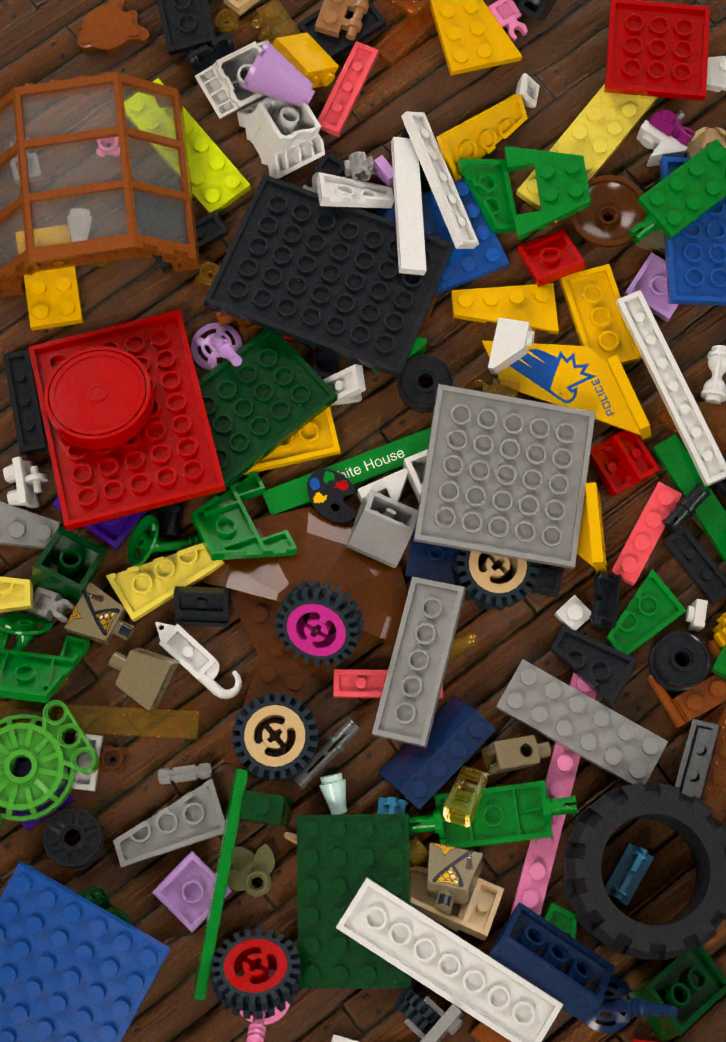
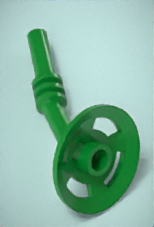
M147 515L138 523L131 536L127 558L130 565L137 567L142 565L151 553L179 551L203 542L197 534L194 535V538L188 536V539L160 541L158 538V520L155 516ZM137 547L139 548L140 554H141L138 559H137Z
M11 614L0 618V630L16 635V639H18L12 650L24 652L30 640L33 639V635L45 633L53 627L52 621L31 614ZM42 625L45 628L39 630L37 626Z

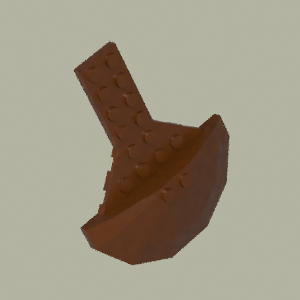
M310 507L252 521L261 538L288 530L297 547L296 555L223 560L224 565L201 581V584L204 586L229 588V598L259 656L244 705L252 702L253 698L262 697L266 693L288 694L303 702L311 676L327 668L324 660L320 667L314 666V659L312 658L309 664L303 663L305 656L300 654L298 659L292 657L295 649L292 648L287 652L284 649L287 641L280 643L278 640L280 633L275 631V626L277 625L275 617L285 596L296 585L300 588L303 582H308L310 586L313 580H319V586L322 587L325 581L331 582L330 590L334 591L336 585L342 587L339 593L341 596L348 591L351 594L349 602L354 600L358 602L359 605L356 610H362L363 616L361 620H364V626L358 644L350 657L378 642L391 646L395 645L408 595L399 564L396 568H393L347 548L354 521L345 524L334 523L325 519L315 509ZM312 612L303 615L305 624ZM332 624L328 635L336 632L334 624ZM269 718L262 722L256 731L255 739L257 744L262 743V733L266 729L271 736L269 742L276 741L281 747V750L278 751L267 750L266 755L278 757L286 754L293 730L288 732V743L285 745L280 738L282 732L275 733L269 726L271 723L283 724L285 720L282 718ZM231 740L224 762L245 769L235 755Z

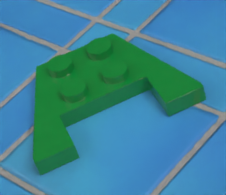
M505 147L508 172L535 168L541 211L514 215L518 240L526 238L527 234L536 230L541 231L547 228L548 224L558 219L563 220L591 206L584 156Z
M257 471L250 472L245 480L240 483H234L230 486L229 491L220 497L218 495L191 513V520L211 560L293 556L297 554V547L288 530L261 538L242 501L263 495L262 493L265 492V487Z
M0 630V697L47 703L90 650L91 639L66 636L61 655L54 656L8 650L6 648L11 634Z

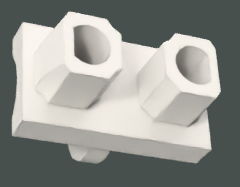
M21 457L12 458L13 464L3 468L6 482H16L17 489L7 493L8 504L15 507L26 506L32 509L39 507L37 493L42 492L41 484L48 482V475L39 473L38 466H33L32 461H24Z

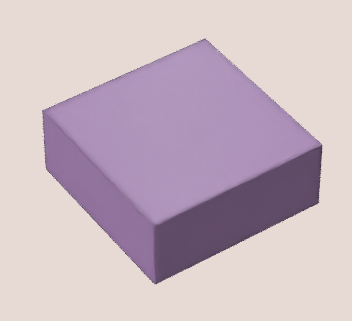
M381 155L374 160L375 174L385 186L393 188V168L384 156Z

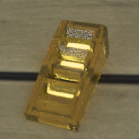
M462 766L443 807V818L445 821L467 828L470 827L489 778V773ZM469 779L478 782V785L466 782L464 780ZM461 789H464V790H467V791H471V792H474V793L472 794V793H469V792H466V791H462ZM457 799L469 802V804L457 801Z

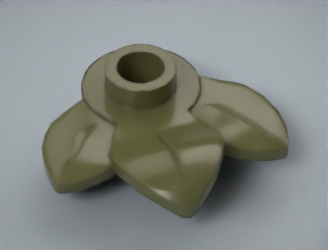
M264 844L254 854L246 848L235 846L232 856L233 869L229 872L227 886L234 891L246 890L249 895L254 897L264 896L271 888L270 873L275 867V858L272 850L267 844ZM256 877L263 880V885L260 888H254L252 885V881Z

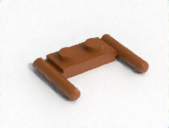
M711 639L707 642V647L716 659L721 647L715 639ZM651 674L647 677L648 682L676 728L726 701V680L717 674L674 699H671L666 689L655 682Z

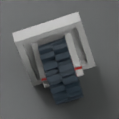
M409 986L393 1003L407 1017L404 1023L422 1039L420 1042H441L448 1032L453 1036L464 1023L460 1019L464 1014L454 1004L444 1012L428 996L422 999Z

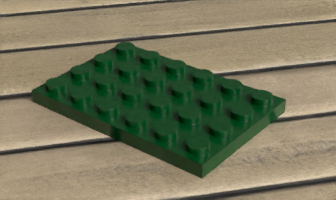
M264 329L236 351L242 358L241 365L234 366L228 359H225L198 380L225 488L229 487L338 399L337 394L282 335L268 329Z
M409 814L297 815L298 953L301 966V984H299V988L407 989L409 986L412 989L413 977L336 928L366 877L411 905Z

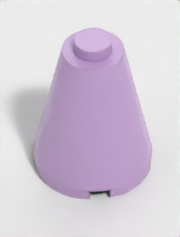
M267 41L263 44L260 54L255 58L241 86L246 90L300 107L303 102L308 105L315 93L311 89L313 83Z

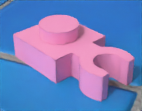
M498 0L488 6L502 28H507V35L512 42H515L517 39L514 30L520 31L522 36L526 35L528 32L527 27L522 22H518L522 14L513 0Z

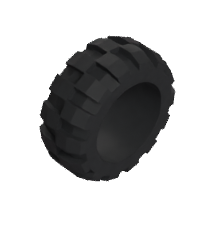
M636 783L623 786L603 795L586 808L573 824L574 828L569 839L565 841L561 862H564V879L561 880L566 900L570 901L576 913L574 917L584 930L597 938L602 943V946L620 955L645 960H666L683 956L686 952L696 947H702L717 934L716 929L726 919V826L724 823L719 824L712 816V808L698 797H690L680 792L678 787L662 783L655 785ZM629 820H654L672 828L686 842L695 862L696 881L688 904L673 919L659 925L643 924L623 914L610 900L603 885L601 876L603 850L612 833Z

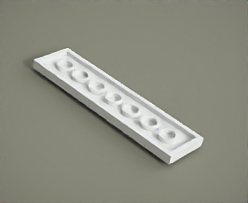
M367 877L336 926L341 932L511 1042H542L563 1006V1003Z

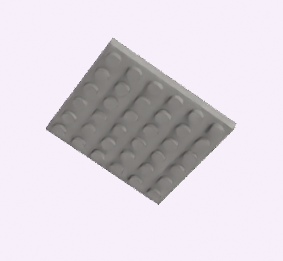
M438 384L413 541L573 569L576 563L586 488L585 483L587 481L596 412Z

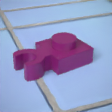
M661 109L649 121L651 125L667 136H674L683 145L691 142L696 134L691 129L682 126L683 122L678 120L677 115L669 110Z

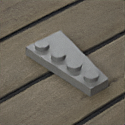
M0 501V545L45 549L58 527L61 526L60 522Z
M211 778L203 783L202 786L187 793L178 801L114 839L113 842L121 868L223 835L225 818L213 779Z

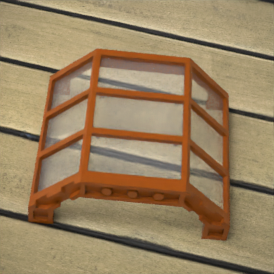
M102 72L94 76L80 75L74 77V79H53L47 83H27L20 87H14L0 99V298L23 295L24 289L21 282L22 276L26 273L27 275H32L38 271L135 257L150 258L151 254L162 256L164 262L172 264L175 272L201 269L183 105L178 89L119 72Z

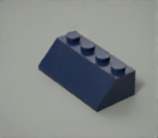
M454 695L435 714L427 748L407 743L379 774L419 812L494 734L496 729L477 710Z
M520 902L495 939L488 954L491 958L563 1003L562 1009L583 1023L601 1004L615 968L613 964Z

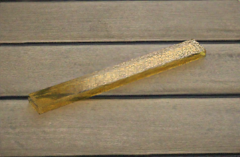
M0 701V720L19 714L37 715L43 718V709L46 704ZM67 705L85 734L198 740L199 711L163 709L149 711L143 708ZM63 708L53 710L51 714L53 721H58L63 717ZM31 720L16 721L15 723H30Z

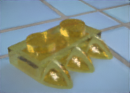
M272 0L257 8L256 14L249 22L250 28L264 27L259 32L257 39L260 41L272 40L271 44L278 37L301 34L279 0Z

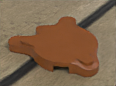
M109 0L105 5L96 7L87 14L77 43L82 51L92 50L97 52L98 49L107 51V54L123 49L131 43L148 42L150 33L146 28L138 25V13L135 10L124 12L126 0Z

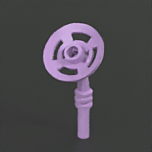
M210 323L195 333L191 342V352L195 362L201 368L211 371L219 365L217 364V358L220 357L227 358L234 366L241 365L242 358L236 351L243 345L240 335L233 327L229 325L220 327L219 323ZM216 329V333L208 335L205 339L201 338L206 331ZM226 331L233 336L236 345H232L230 337L225 333ZM205 346H209L211 354L206 351ZM197 347H201L202 353L208 358L207 362L201 358Z

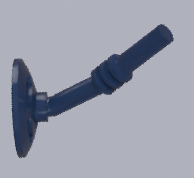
M611 976L609 982L616 984L617 988L607 986L606 991L613 992V995H604L601 1004L586 1020L585 1024L600 1033H614L624 1028L632 1016L646 1018L648 1015L675 1018L678 1009L674 1005L649 1003L646 999L630 998L628 993L631 990L627 984L618 977ZM626 996L627 1000H620V997ZM602 1012L611 1013L612 1016L603 1017L600 1014ZM619 1012H626V1014L623 1016ZM597 1019L605 1022L615 1021L616 1024L603 1026L595 1021Z

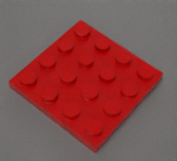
M611 0L604 92L704 101L707 88L710 6L641 0Z

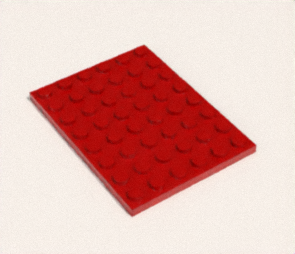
M180 310L28 347L64 526L67 531L226 491ZM91 347H115L132 354L145 367L154 392L152 414L144 428L132 439L121 445L100 450L77 447L64 440L56 432L49 419L44 405L46 382L55 367L71 354Z

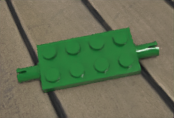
M717 139L638 198L637 203L643 208L645 216L640 223L628 230L630 238L636 237L633 239L636 244L653 231L663 232L671 240L726 198V149Z
M545 780L436 794V811H433V814L410 816V825H414L410 826V834L435 831L436 834L439 833L440 845L460 849L553 838L551 819L557 815L578 814L577 805H573L577 804L576 797L573 795L571 797L550 799V796L547 797Z

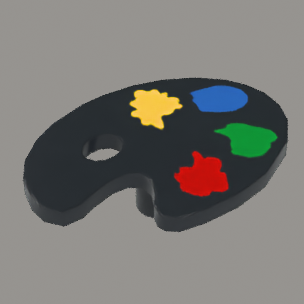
M319 469L313 472L307 482V492L315 510L325 519L334 523L345 524L353 521L356 518L357 512L343 501L345 497L355 494V488L352 483L341 473L331 469ZM338 505L340 509L339 511H333L331 506Z

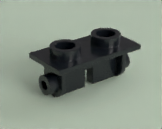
M223 32L222 35L211 41V45L205 44L200 48L190 50L189 53L184 55V58L197 75L212 66L216 60L238 49L233 43L234 37L231 32Z
M598 571L597 576H594V595H596V599H593L592 611L589 619L592 620V628H616L622 575H608V572Z

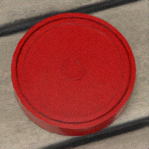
M98 346L75 352L55 367L45 385L44 405L54 429L64 440L77 447L100 450L121 445L132 439L144 428L152 414L154 392L145 367L135 356L115 347Z

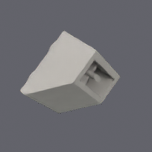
M370 490L359 506L347 548L396 568L414 531L418 510Z

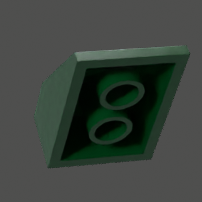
M703 946L696 947L686 952L683 956L669 959L644 978L628 995L630 998L646 999L649 1003L674 1005L677 1007L678 1013L675 1018L648 1015L645 1018L659 1039L664 1042L683 1034L726 993V978Z

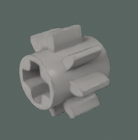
M354 152L349 156L348 160H344L346 178L352 177L354 180L367 182L371 175L375 174L373 157H367L365 152Z

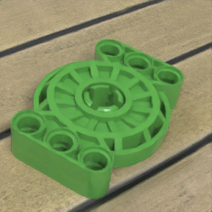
M52 700L48 702L43 709V718L37 715L19 714L0 720V727H3L0 729V831L2 830L4 819L27 822L38 820L51 814L63 804L71 793L77 772L91 775L100 766L98 754L71 709L62 701ZM63 708V717L58 721H53L51 718L53 710ZM31 720L30 723H15L16 721ZM77 731V741L73 744H66L65 737L67 733ZM85 754H90L92 756L91 765L87 768H81L79 765L80 758ZM20 757L22 759L29 758L32 764L30 773L24 777H16L14 775L15 766L18 762L17 758ZM66 781H68V782H67V785H66V787H65V790H64V791L62 792V794L58 797V795H59V794L61 793V791L63 790ZM54 801V803L50 805L47 809L43 811L39 810L41 808L48 806L51 802ZM17 812H31V815L15 816Z

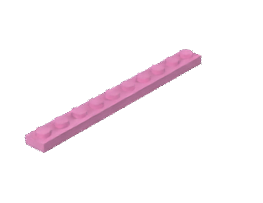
M573 672L569 686L595 700L597 693ZM556 742L554 743L545 778L547 797L550 796V799L571 796L580 761L579 755ZM566 814L553 816V819H551L553 838L529 841L510 915L520 902L540 916Z

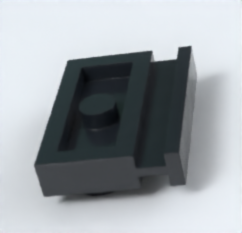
M175 586L174 625L229 627V588Z

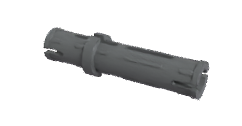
M349 718L333 736L330 734L327 737L328 741L316 752L309 766L307 765L303 772L296 774L292 779L304 789L339 752L343 753L346 750L344 747L361 729ZM343 734H345V737L330 752H328V750L336 743V741ZM323 755H325V757L316 765V767H315L310 773H307V771H308Z

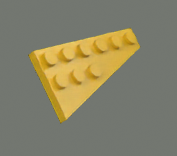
M428 0L450 76L521 61L523 56L483 0Z

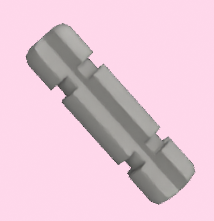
M210 763L199 764L197 767L196 765L173 767V770L169 768L158 770V781L160 784H170L171 781L175 783L193 781L199 777L201 779L212 777Z

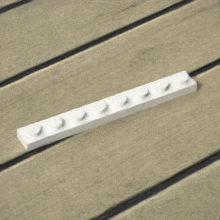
M641 290L617 299L616 305L704 486L707 487L726 479V462Z

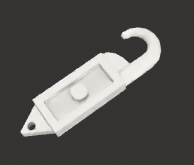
M155 623L160 637L159 645L174 659L180 661L179 663L213 695L221 699H229L239 693L242 687V679L237 671L232 672L235 678L233 688L223 689L215 681L220 670L217 659L180 625Z

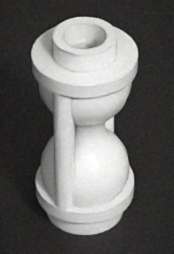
M723 345L712 346L707 356L709 359L708 367L712 372V377L704 384L700 396L710 405H719L721 402L726 401V384L722 379L726 373V346Z

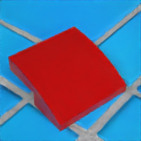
M626 430L613 435L609 440L591 448L589 462L611 498L660 471V468L639 435Z

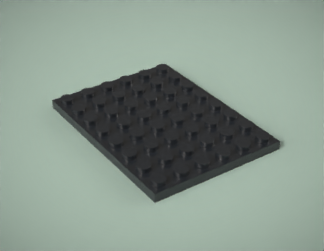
M264 174L204 299V306L400 379L455 245L449 241L424 233L426 273L424 275L399 273L396 222L356 207L320 206L317 193Z

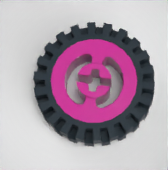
M313 580L310 586L308 582H303L300 588L296 585L292 588L291 592L287 593L275 617V623H277L275 631L280 633L278 636L280 643L287 641L284 646L287 652L292 648L295 649L292 657L298 659L300 654L305 656L303 663L309 664L312 658L314 659V666L320 667L324 660L325 666L328 667L332 666L333 661L336 664L342 663L343 658H349L351 653L354 652L363 632L364 620H361L363 613L362 610H356L359 605L356 600L349 602L351 594L348 591L343 596L339 594L342 587L336 585L334 591L329 589L331 582L325 581L323 586L320 587L319 580ZM312 612L305 624L303 615ZM332 624H334L336 632L328 635Z

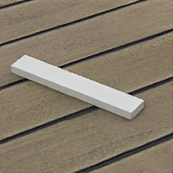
M406 111L401 116L455 248L474 249L479 245L478 239L427 117L423 112Z
M393 137L391 151L399 273L424 275L427 270L419 158L411 139Z

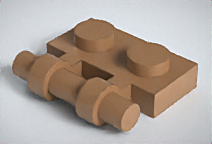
M324 0L315 24V31L339 38L342 29L347 31V39L355 40L357 33L361 31L363 25L361 21L363 15L368 11L369 0ZM348 11L354 12L353 17L350 19H346Z

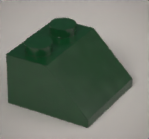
M59 526L33 565L31 582L44 589L56 592L64 599L77 605L89 582L93 583L105 558L107 549Z

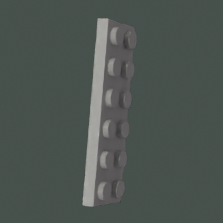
M412 577L372 735L427 748L466 592L465 587Z
M523 659L495 707L629 785L647 783L668 743L665 739Z

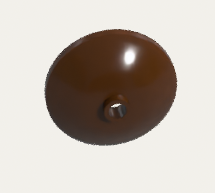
M604 175L589 180L588 187L591 206L571 215V221L576 232L587 242L606 248L622 246L635 239V236L633 238L629 237L628 230L640 223L645 216L643 208L637 203L638 198L643 195L640 188L632 181L615 175ZM608 216L611 217L612 220L605 221L604 218Z

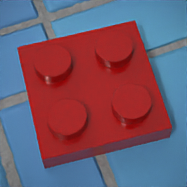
M564 229L517 247L518 256L538 287L585 269L584 259Z

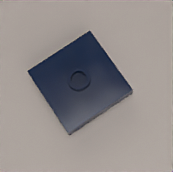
M414 528L405 577H417L458 585V582L455 583L453 578L456 574L452 572V566L455 563L453 558L457 549L413 541Z

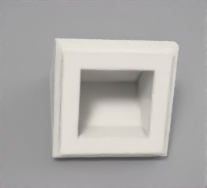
M526 73L521 76L517 83L516 94L522 96L524 107L535 108L540 85Z

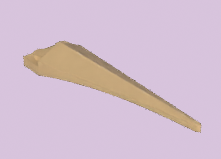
M285 832V839L297 845V834ZM410 865L411 906L456 932L461 930L485 941L504 888L478 878L466 904L453 903L450 913H441L435 909L437 899L427 896L428 868Z

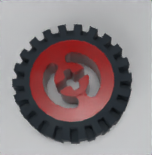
M256 928V935L252 936L250 929L244 930V938H241L238 932L233 934V943L226 938L223 941V948L218 946L215 951L216 957L213 956L211 961L213 991L217 1001H222V1007L225 1010L231 1007L232 1014L238 1016L242 1010L243 1018L250 1019L251 1012H256V1019H263L262 1011L267 1010L268 1016L271 1017L275 1015V1007L282 1012L286 1009V1002L291 1005L294 1001V994L298 995L300 990L299 984H301L300 958L297 949L293 948V943L290 940L285 942V936L281 933L275 939V932L268 929L267 935L263 936L262 928ZM243 968V976H237L238 972ZM270 969H273V970H275L276 972H275L274 975L270 978V976H269V970H270Z

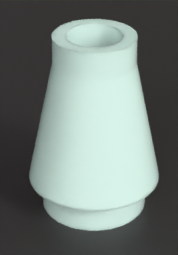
M342 773L320 777L321 784L319 787L331 814L347 812L346 779H343Z

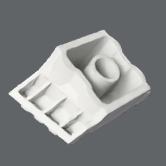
M255 41L216 60L212 66L195 76L219 119L266 97L241 87L255 58L260 54L265 41L260 43Z
M267 96L237 112L239 126L246 128L247 140H250L261 158V163L268 165L271 177L279 179L325 155L324 142L318 133L321 125L310 107L304 102L300 107Z

